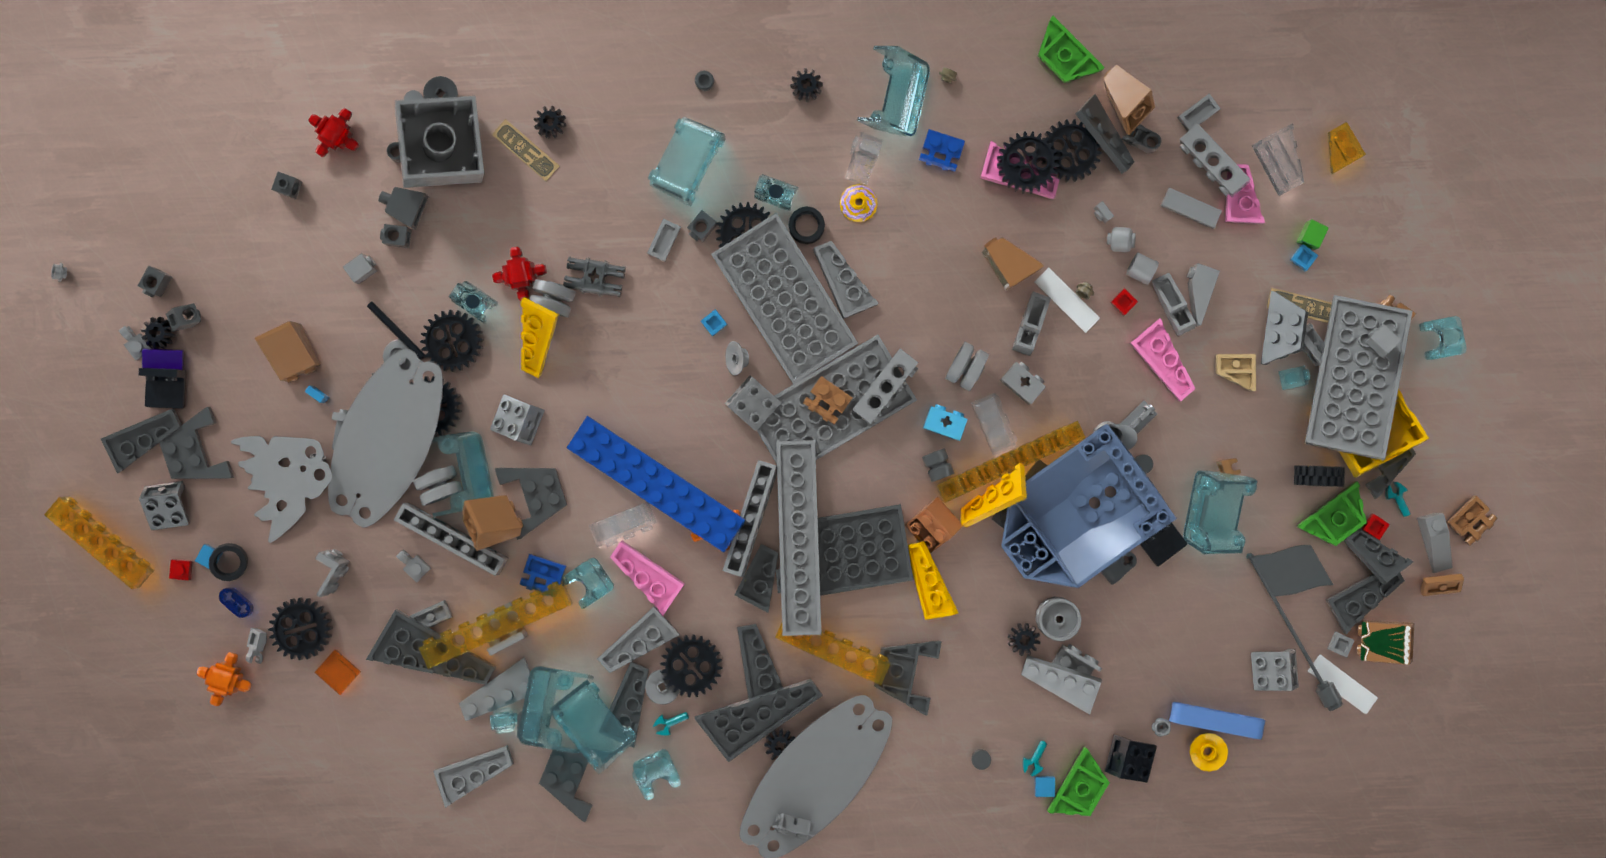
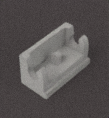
M1309 323L1306 326L1303 351L1315 366H1320L1324 341L1314 330V326Z

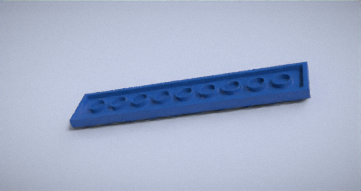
M589 416L585 418L567 446V449L722 552L727 550L745 522L744 518Z

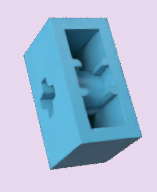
M935 404V407L931 406L929 408L923 429L960 441L968 419L964 418L963 413L953 411L952 414L946 411V407ZM948 417V421L951 423L944 427L943 422L940 421Z

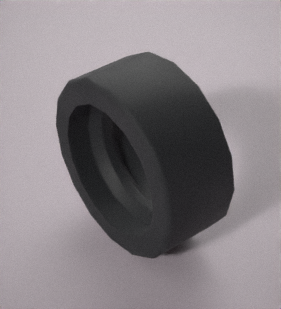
M808 206L795 210L788 224L791 236L802 244H811L819 240L825 228L822 214L815 208ZM805 214L812 215L818 222L817 231L808 237L800 235L795 227L797 219Z
M226 543L214 549L209 558L208 566L215 578L222 581H232L243 575L247 568L248 557L242 547ZM232 551L239 556L240 566L235 572L224 573L217 567V558L222 552Z

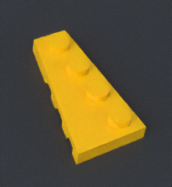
M524 297L521 300V307H523V314L521 315V323H523V331L521 332V339L523 340L521 370L539 378L542 375L559 314Z
M1019 463L1011 474L1006 473L1001 477L1002 480L998 484L990 485L985 494L976 496L961 508V525L967 528L1026 499L1025 466Z
M925 542L909 544L908 550L912 573L925 620L958 614L959 612Z

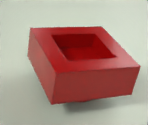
M1124 288L1110 303L1124 316L1138 301Z
M1371 513L1362 530L1380 540L1390 524Z
M171 559L169 579L191 580L193 561Z

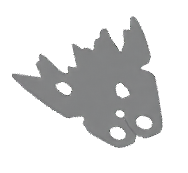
M249 436L231 441L232 444L240 446V451L250 452L255 455L253 458L238 462V465L244 468L247 473L253 475L252 483L248 489L265 491L264 497L269 498V503L258 510L254 516L259 517L261 521H272L268 539L270 543L282 536L306 511L305 498L314 499L319 497L332 479L329 465L321 461L324 452L317 440L274 436L270 440L269 445H267L263 437ZM313 446L316 449V456L314 458L306 456L305 450L307 447ZM282 458H288L290 465L289 467H281L278 462ZM302 465L306 467L305 472H302L300 470V467ZM319 468L325 472V478L321 481L316 480L314 477L315 470ZM280 500H284L287 506L280 512L276 504Z

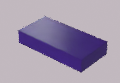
M143 348L142 368L183 370L184 350Z

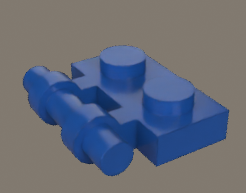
M929 129L922 148L929 150V155L921 153L919 160L926 162V165L931 166L932 164L942 167V170L955 172L957 164L951 163V158L959 160L965 141ZM935 153L946 156L945 160L935 158Z
M529 554L523 573L529 574L530 577L529 580L521 578L520 585L525 586L528 590L532 591L534 589L543 592V595L556 597L558 589L552 588V584H561L566 565ZM536 578L547 580L546 584L537 583Z

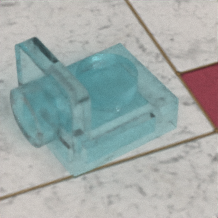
M1305 366L1278 371L1282 390L1305 386L1309 384L1308 380H1311L1310 372L1308 369H1305Z

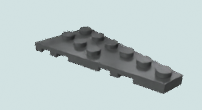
M808 679L695 716V720L726 760L730 762L823 695L812 679Z

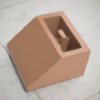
M938 497L905 524L919 542H925L930 553L952 538L962 527L961 522Z

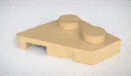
M1256 354L1215 355L1217 375L1250 391H1256Z

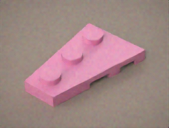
M1237 164L1250 178V182L1234 197H1231L1229 194L1226 196L1225 222L1264 224L1265 220L1260 211V203L1256 197L1249 165ZM1227 171V180H1229L1232 174Z

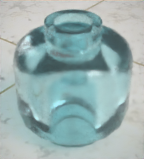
M510 707L496 709L492 715H489L491 730H494L496 734L510 733L515 730L517 713H513Z

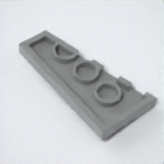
M832 241L813 248L843 319L879 304L868 292L867 287L859 280L855 271L847 264L846 259Z
M1027 655L1021 674L1088 714L1091 713L1102 682L1100 678Z
M508 745L434 770L433 772L445 808L512 766L514 763Z

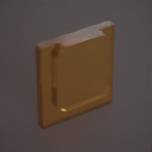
M335 649L314 673L341 695L361 671Z

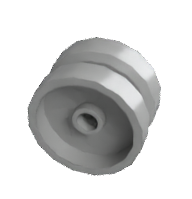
M535 279L533 290L543 294V297L531 295L529 300L559 314V316L569 317L570 306L560 301L572 302L576 291L558 283Z
M964 342L945 379L955 383L963 374L960 386L970 391L982 374L989 354L979 350L971 358L974 346Z
M453 465L430 471L413 480L416 490L430 489L419 497L423 506L441 501L463 491L460 481L447 483V481L457 475Z
M1054 596L1047 598L1039 605L1036 611L1035 620L1037 627L1045 636L1052 640L1065 641L1071 639L1081 627L1082 618L1079 609L1074 603L1063 597ZM1057 616H1060V622L1056 621Z

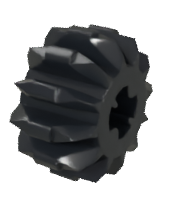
M805 68L804 74L797 71L798 77H792L794 83L790 84V88L795 89L793 91L794 96L799 94L798 100L801 101L804 96L806 97V102H809V96L815 100L817 98L815 93L821 94L822 90L818 87H822L823 82L819 81L820 75L814 76L815 70H811L810 74H807L808 70ZM807 82H809V83H810V87L807 86L806 89L803 88V84H806Z
M544 106L543 113L539 110L537 111L540 117H534V121L537 123L534 128L539 130L538 134L540 136L545 134V137L549 139L552 134L554 138H557L556 132L563 134L560 127H566V123L562 122L566 117L561 115L562 111L560 109L555 111V107L551 106L548 111L546 106ZM552 119V121H554L552 122L553 125L551 126L547 124V120Z
M152 317L150 322H144L146 329H141V332H144L145 335L141 338L147 340V346H153L154 349H159V347L165 349L167 348V343H173L170 338L176 337V334L171 332L172 329L168 320L164 321L163 317H158L157 319Z
M1019 623L1017 624L1018 630L1013 627L1011 628V631L1015 634H1008V638L1013 639L1008 642V645L1014 646L1012 649L1014 653L1019 650L1020 656H1023L1024 651H1026L1027 655H1031V648L1037 651V648L1033 645L1041 643L1035 639L1040 636V633H1034L1036 630L1034 626L1029 629L1028 623H1025L1024 628ZM1022 635L1028 637L1025 644L1020 642Z
M780 728L779 734L775 730L772 731L774 737L767 735L766 739L770 742H765L764 746L769 748L766 750V754L773 753L771 756L772 760L779 756L796 738L795 736L789 737V730L785 735L783 734V728ZM778 741H780L781 743L785 742L784 749H781V747H776Z

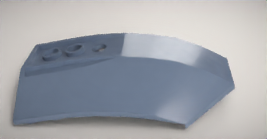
M1106 424L1026 481L1027 498L1007 508L1001 547L1024 578L1079 588L1177 518L1129 450L1111 427ZM1109 486L1116 489V495L1113 497H1108L1105 494V489ZM1096 497L1100 500L1098 508H1092L1089 505L1091 498Z

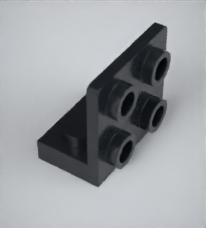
M139 368L138 376H146L145 407L184 408L186 370Z
M1171 522L1140 545L1153 563L1159 567L1187 546V542Z
M1114 734L1105 772L1121 779L1147 783L1157 746L1132 741Z

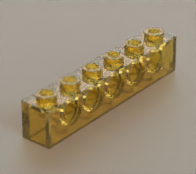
M69 496L58 497L44 515L131 589L140 588L154 571L150 567L151 564L143 558L140 559L133 548L121 543L122 540L119 536L106 530L107 527L102 522L95 521L89 511L81 509L77 505L78 502ZM70 512H72L74 515V519L72 521L69 519ZM85 524L88 526L89 529L87 534L84 532ZM99 537L103 539L102 546L98 543ZM114 549L118 552L117 558L113 556ZM129 561L132 563L133 566L131 571L127 568V563Z
M781 623L775 638L882 685L891 665L888 657L879 653L875 656L870 653V649L864 646H860V648L853 646L854 642L846 638L842 640L835 638L836 634L825 630V632L821 631V635H818L822 640L819 646L812 643L814 635H803L802 638L782 636ZM831 643H836L839 646L838 653L833 654L830 652L829 645ZM849 651L856 653V661L851 662L847 659ZM867 659L874 661L875 666L871 670L864 666V662Z

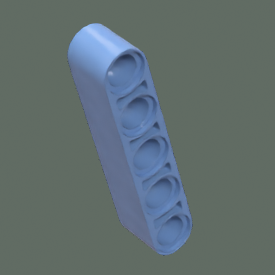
M1179 702L1172 703L1169 719L1170 722L1260 740L1263 737L1266 721L1256 717Z

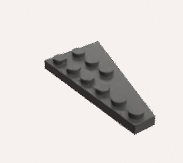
M398 609L392 614L366 659L422 672L441 674L446 677L460 678L485 685L496 669V666Z

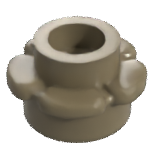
M944 67L942 72H939L942 76L941 80L947 83L957 80L956 76L958 73Z
M1087 282L1079 283L1076 294L1083 299H1089L1090 296L1094 295L1093 286Z

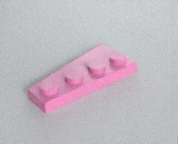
M991 141L980 178L1008 186L1009 181L1002 182V178L1005 175L999 176L998 174L1002 169L997 168V164L1001 163L997 161V156H1003L999 153V149L1002 148ZM1013 157L1009 161L1012 164H1017L1020 160ZM1033 169L1034 174L1038 176L1039 174ZM1024 172L1021 174V177L1028 179L1031 177V174ZM1051 176L1053 182L1046 181L1047 188L1041 185L1040 192L1033 188L1032 193L1054 199L1060 179Z
M1159 318L1130 344L1178 401H1182L1195 390V387L1179 358L1177 350H1175L1169 334L1163 326L1161 318Z
M620 541L610 556L626 576L628 575L635 586L647 596V599L659 609L662 615L665 614L685 584L624 541Z

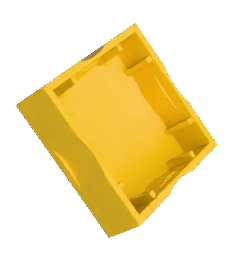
M1398 388L1385 460L1341 451L1339 453L1354 478L1422 444L1429 437L1416 416L1407 407L1403 395Z

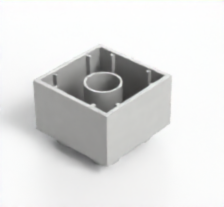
M475 96L395 101L403 188L482 182L484 167Z

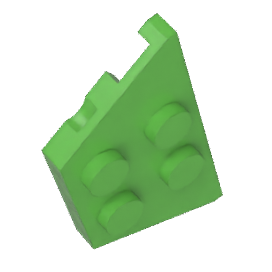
M1054 16L1050 18L1038 57L1063 83L1101 72L1105 68Z
M1358 481L1353 482L1299 523L1297 527L1337 546L1365 525L1367 521L1363 512L1364 506L1363 500L1360 498L1358 488L1360 485Z
M1083 747L1047 809L1049 813L1091 816L1110 782L1086 747Z

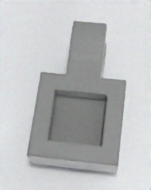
M124 326L119 330L120 334L128 341L124 346L135 360L142 358L143 348L153 349L151 346L146 345L147 340L141 338L142 334L135 335L129 326Z
M405 550L396 556L406 564L403 570L416 582L431 569L418 555L412 558Z
M258 628L250 629L247 642L249 651L246 655V661L252 663L255 656V662L261 664L263 661V656L260 652H263L264 645L267 642V633Z

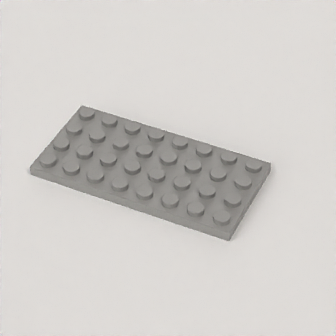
M777 213L711 254L793 384L858 344Z
M1334 295L1305 444L1385 460L1413 311ZM1383 325H1386L1402 341L1382 358L1366 342L1370 338L1368 334L1375 327L1380 329Z
M878 334L775 395L781 403L759 427L757 432L776 464V441L815 440V457L817 460L917 401L905 380L906 385L900 393L896 391L892 396L895 399L888 408L884 406L880 411L883 415L877 423L873 421L869 424L852 411L892 359ZM898 367L894 368V376L901 378L903 375ZM821 376L853 397L842 414L836 409L833 412V415L839 418L835 425L830 421L826 422L822 419L821 415L815 411H810L809 407L803 404L806 397L813 401L816 398L810 391ZM884 382L881 385V389L884 393H890L892 386L890 383ZM873 397L870 399L869 404L872 408H878L880 400ZM822 400L818 404L827 411L831 407Z

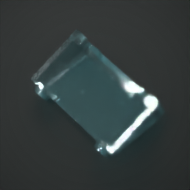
M683 117L677 120L674 127L676 131L656 170L652 169L648 180H650L651 187L691 207L695 200V191L699 190V185L715 154L718 153L717 147L722 148L726 138L724 133Z
M1207 470L1197 471L1183 535L1185 541L1203 554L1242 553L1245 537L1237 530L1244 495L1252 496L1255 493L1258 480L1235 474Z
M586 680L552 706L550 711L557 724L593 769L600 774L635 742L634 737L636 734L630 727L626 728L621 725L600 699L598 694L600 690L594 682L590 684Z

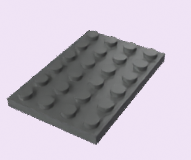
M901 504L818 518L820 596L913 580Z

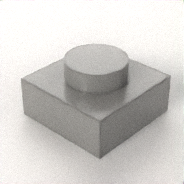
M1103 201L1093 208L1095 210L1094 214L1099 221L1103 220L1106 223L1114 217Z

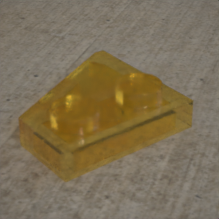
M1347 122L1328 132L1330 171L1332 174L1366 155Z

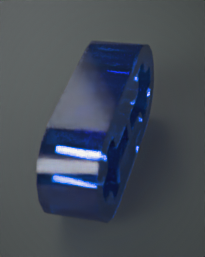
M229 587L220 591L219 601L234 615L244 618L252 614L253 604L235 588ZM231 592L233 600H226L227 595L225 593ZM239 605H246L247 607L245 608V610L247 612L241 613V607Z

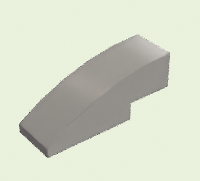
M1170 273L1152 280L1155 292L1176 335L1180 336L1195 329L1196 322Z
M1032 292L1012 350L1029 356L1032 354L1045 319L1050 297Z

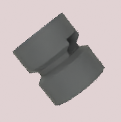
M945 448L922 457L925 466L930 468L928 474L931 482L954 474L951 463H947L948 455Z

